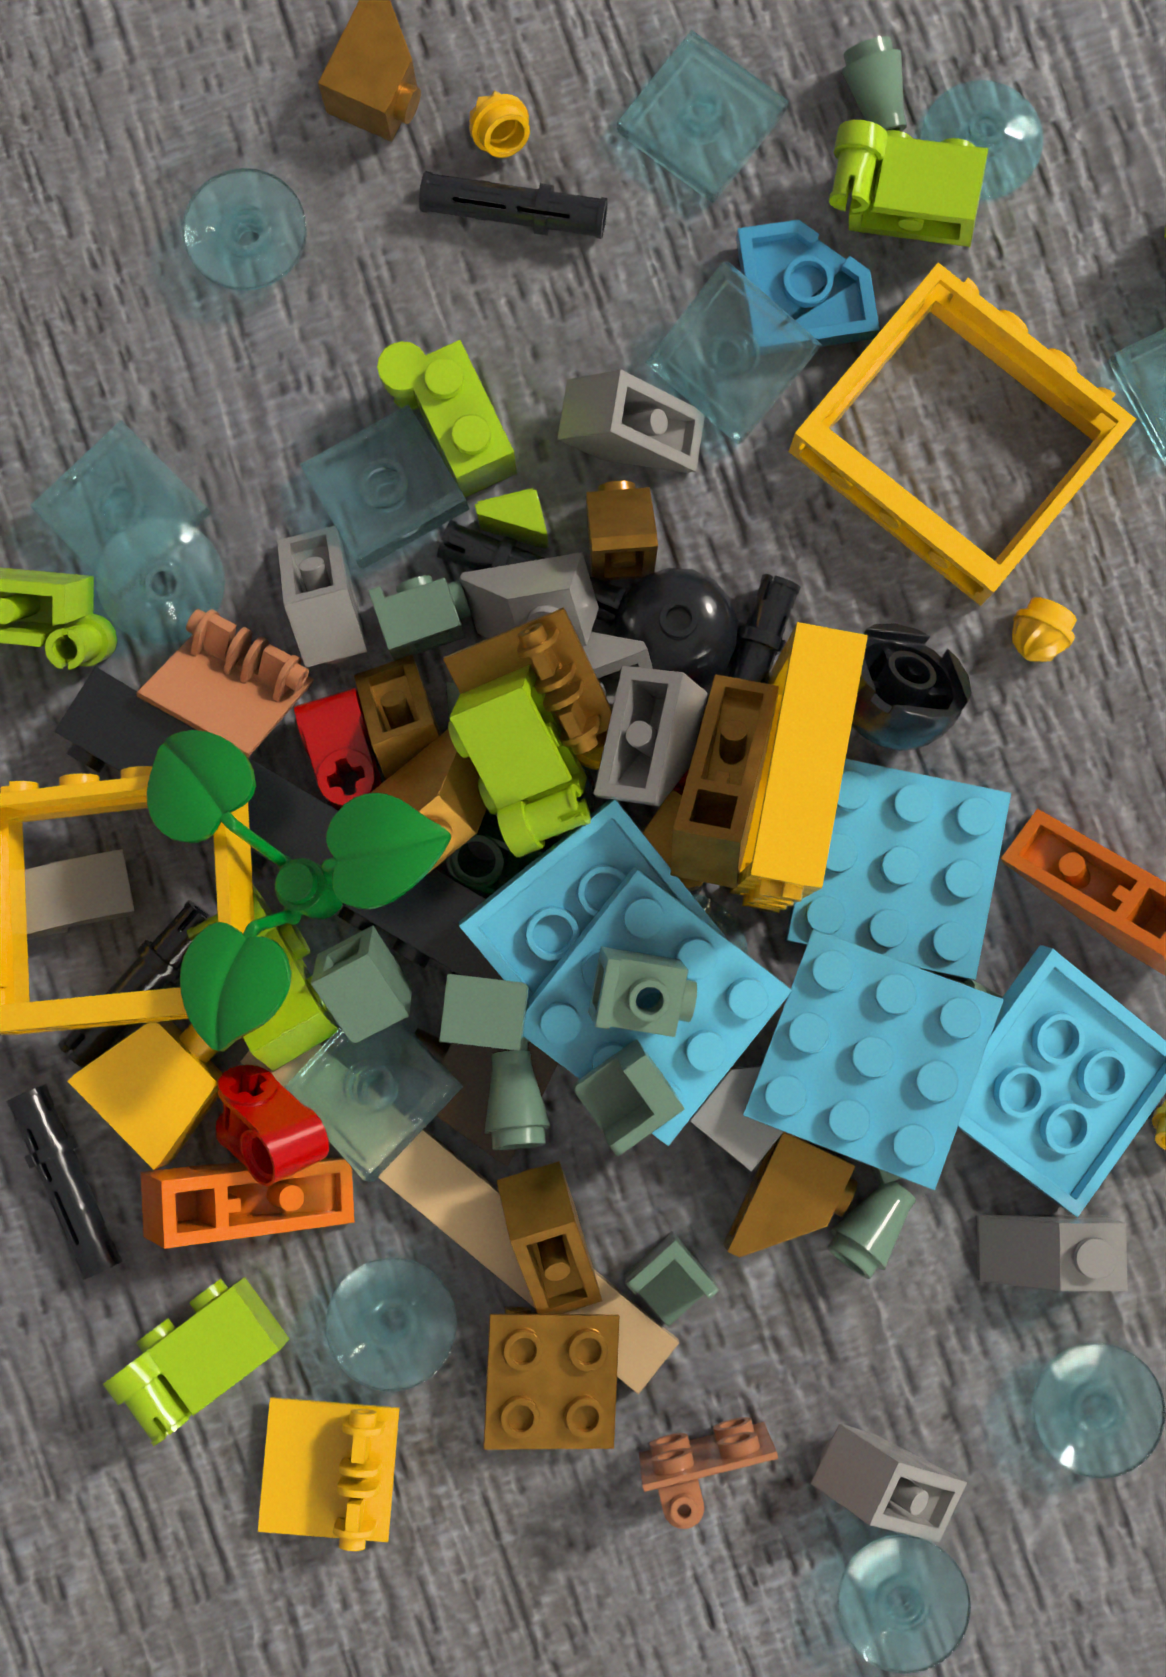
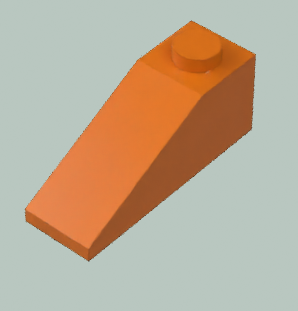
M1037 808L1000 858L1002 862L1118 948L1166 976V882Z
M349 1157L324 1158L270 1186H263L258 1183L243 1163L205 1164L141 1172L143 1237L164 1249L355 1223L352 1158Z

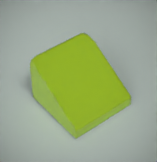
M537 489L522 490L477 501L478 504H475L481 530L503 537L508 536L519 542L536 547L549 548L548 534Z

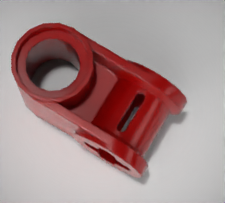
M356 688L294 706L298 729L306 752L312 762L318 787L323 796L330 801L333 808L339 811L344 804L353 798L371 793L382 784ZM355 772L360 778L355 784L357 792L352 795H346L341 789L346 785L345 775Z
M239 1065L229 1068L222 1073L218 1079V1096L223 1102V1113L220 1114L216 1121L215 1135L219 1143L247 1167L249 1173L258 1183L263 1186H270L327 1157L329 1139L321 1119L312 1109L304 1106L282 1086L271 1072L255 1065Z

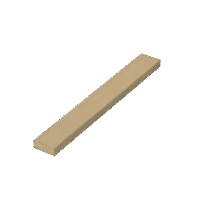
M322 1042L275 1071H272L253 1056L250 1050L240 1061L243 1065H255L271 1072L276 1080L296 1099L318 1115L330 1138L535 1308L510 1243L499 1190ZM594 1269L603 1301L563 1314H618L620 1316L617 1377L639 1394L677 1347L679 1340Z

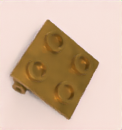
M564 607L443 658L460 694L531 664L537 676L534 687L538 694H546L543 706L546 711L555 712L562 726L560 741L565 747L571 746L575 755L586 753L598 745L596 735L608 731L612 708Z
M520 1306L506 1307L505 1314H489L484 1450L614 1449L620 1316L618 1314H531L530 1308Z

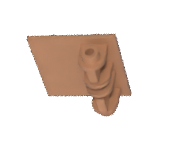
M196 609L186 625V631L193 635L137 691V697L196 730L210 732L225 738L235 744L249 758L313 684L314 679L308 676L309 669L301 665V658L295 654L291 656L269 644L268 639L262 636L258 637L251 645L252 631L243 627L235 635L237 625L221 617L219 612L213 609L207 612Z
M749 1417L734 1418L713 1427L714 1434L689 1440L686 1433H675L651 1441L649 1443L651 1450L639 1453L644 1492L658 1489L664 1516L672 1526L679 1529L694 1527L699 1523L704 1514V1502L699 1478L778 1459L777 1451L765 1422L752 1424V1420Z

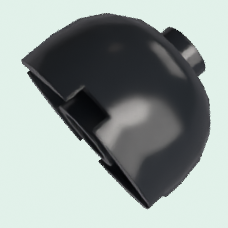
M667 568L646 575L625 594L615 616L614 636L644 641L653 669L683 672L701 688H705L713 682L715 674L723 675L736 651L738 620L730 597L714 579L693 569Z
M896 623L874 624L867 628L864 632V635H868L852 727L863 738L872 743L898 751L917 750L941 738L958 720L972 694L969 675L959 659L948 648L941 657L936 651L927 647L925 644L930 636L918 629Z

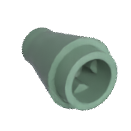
M888 36L868 39L846 50L843 54L846 66L842 69L841 73L864 119L882 126L886 131H903L906 129L901 51L894 49L892 40Z
M512 1050L492 1054V1073L484 1131L485 1134H491L492 1149L516 1150L545 1145L544 1129L550 1128L551 1125L532 1068L530 1051Z
M894 1181L886 1184L880 1183L867 1198L831 1229L834 1238L827 1246V1249L852 1271L866 1279H871L877 1268L885 1270L906 1217L916 1202L915 1197Z

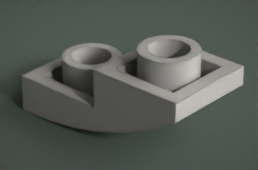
M123 849L68 859L25 870L27 939L65 933L72 926L134 915L135 910Z

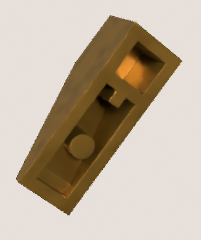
M715 674L673 827L671 876L736 889L752 823L779 686Z

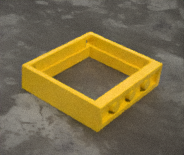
M938 262L795 432L788 452L981 606L996 591L1137 419L1112 400L1116 395L1114 392L1104 387L1097 388L1077 372L1075 363L1069 356L1054 348L1047 349L1028 334L1027 326L1017 315L1008 310H998L979 295L977 286L970 278L963 282ZM929 312L1093 440L995 560L831 430Z
M797 622L770 672L768 684L779 686V693L736 889L730 888L729 893L744 896L742 906L759 909V911L780 913V909L786 910L787 906H794L795 902H801L803 898L822 889L868 635Z
M136 766L121 769V779L100 781L99 776L95 774H68L59 777V786L39 788L37 782L9 781V786L0 787V1035H21L189 1019L184 1008L180 987L30 1002L23 822L148 808L147 787L152 766ZM247 802L244 806L231 813L238 821L249 828ZM221 822L213 834L218 922L232 925L244 933L246 926L255 920L251 846L231 832Z

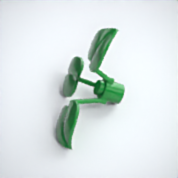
M188 730L169 736L157 751L147 787V807L151 819L163 834L175 841L185 843H198L208 839L216 832L222 822L231 832L279 867L280 871L275 881V893L279 902L285 907L282 912L251 921L246 926L244 933L227 923L216 922L210 924L194 938L184 955L180 972V988L187 1016L205 1043L212 1049L223 1052L238 1039L255 1031L269 1021L282 1006L291 985L292 972L284 949L276 941L258 936L259 933L286 923L296 925L299 923L302 915L315 920L327 919L333 916L343 903L358 909H374L395 901L412 889L434 867L448 846L451 834L447 829L425 817L399 798L383 793H368L355 797L344 804L331 820L326 833V842L333 855L332 858L323 861L322 865L305 858L293 860L238 821L231 813L244 806L252 798L256 788L254 770L243 751L219 735L201 730Z

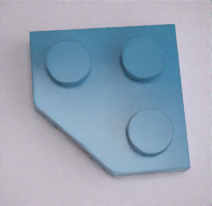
M800 220L738 228L736 243L754 356L874 339L878 335L880 327L870 270L851 256L845 259L818 240L819 233Z

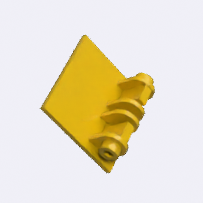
M270 1397L258 1532L339 1538V1548L346 1551L364 1550L366 1541L388 1542L400 1407Z

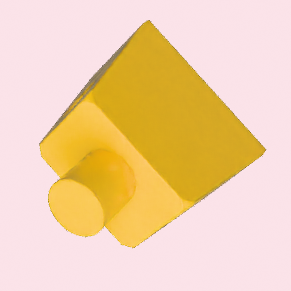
M170 1020L146 1023L79 1070L67 1082L155 1170L169 1165L175 1159L219 1097L218 1079L222 1072L210 1061L218 1051L205 1043L191 1024L182 1032Z

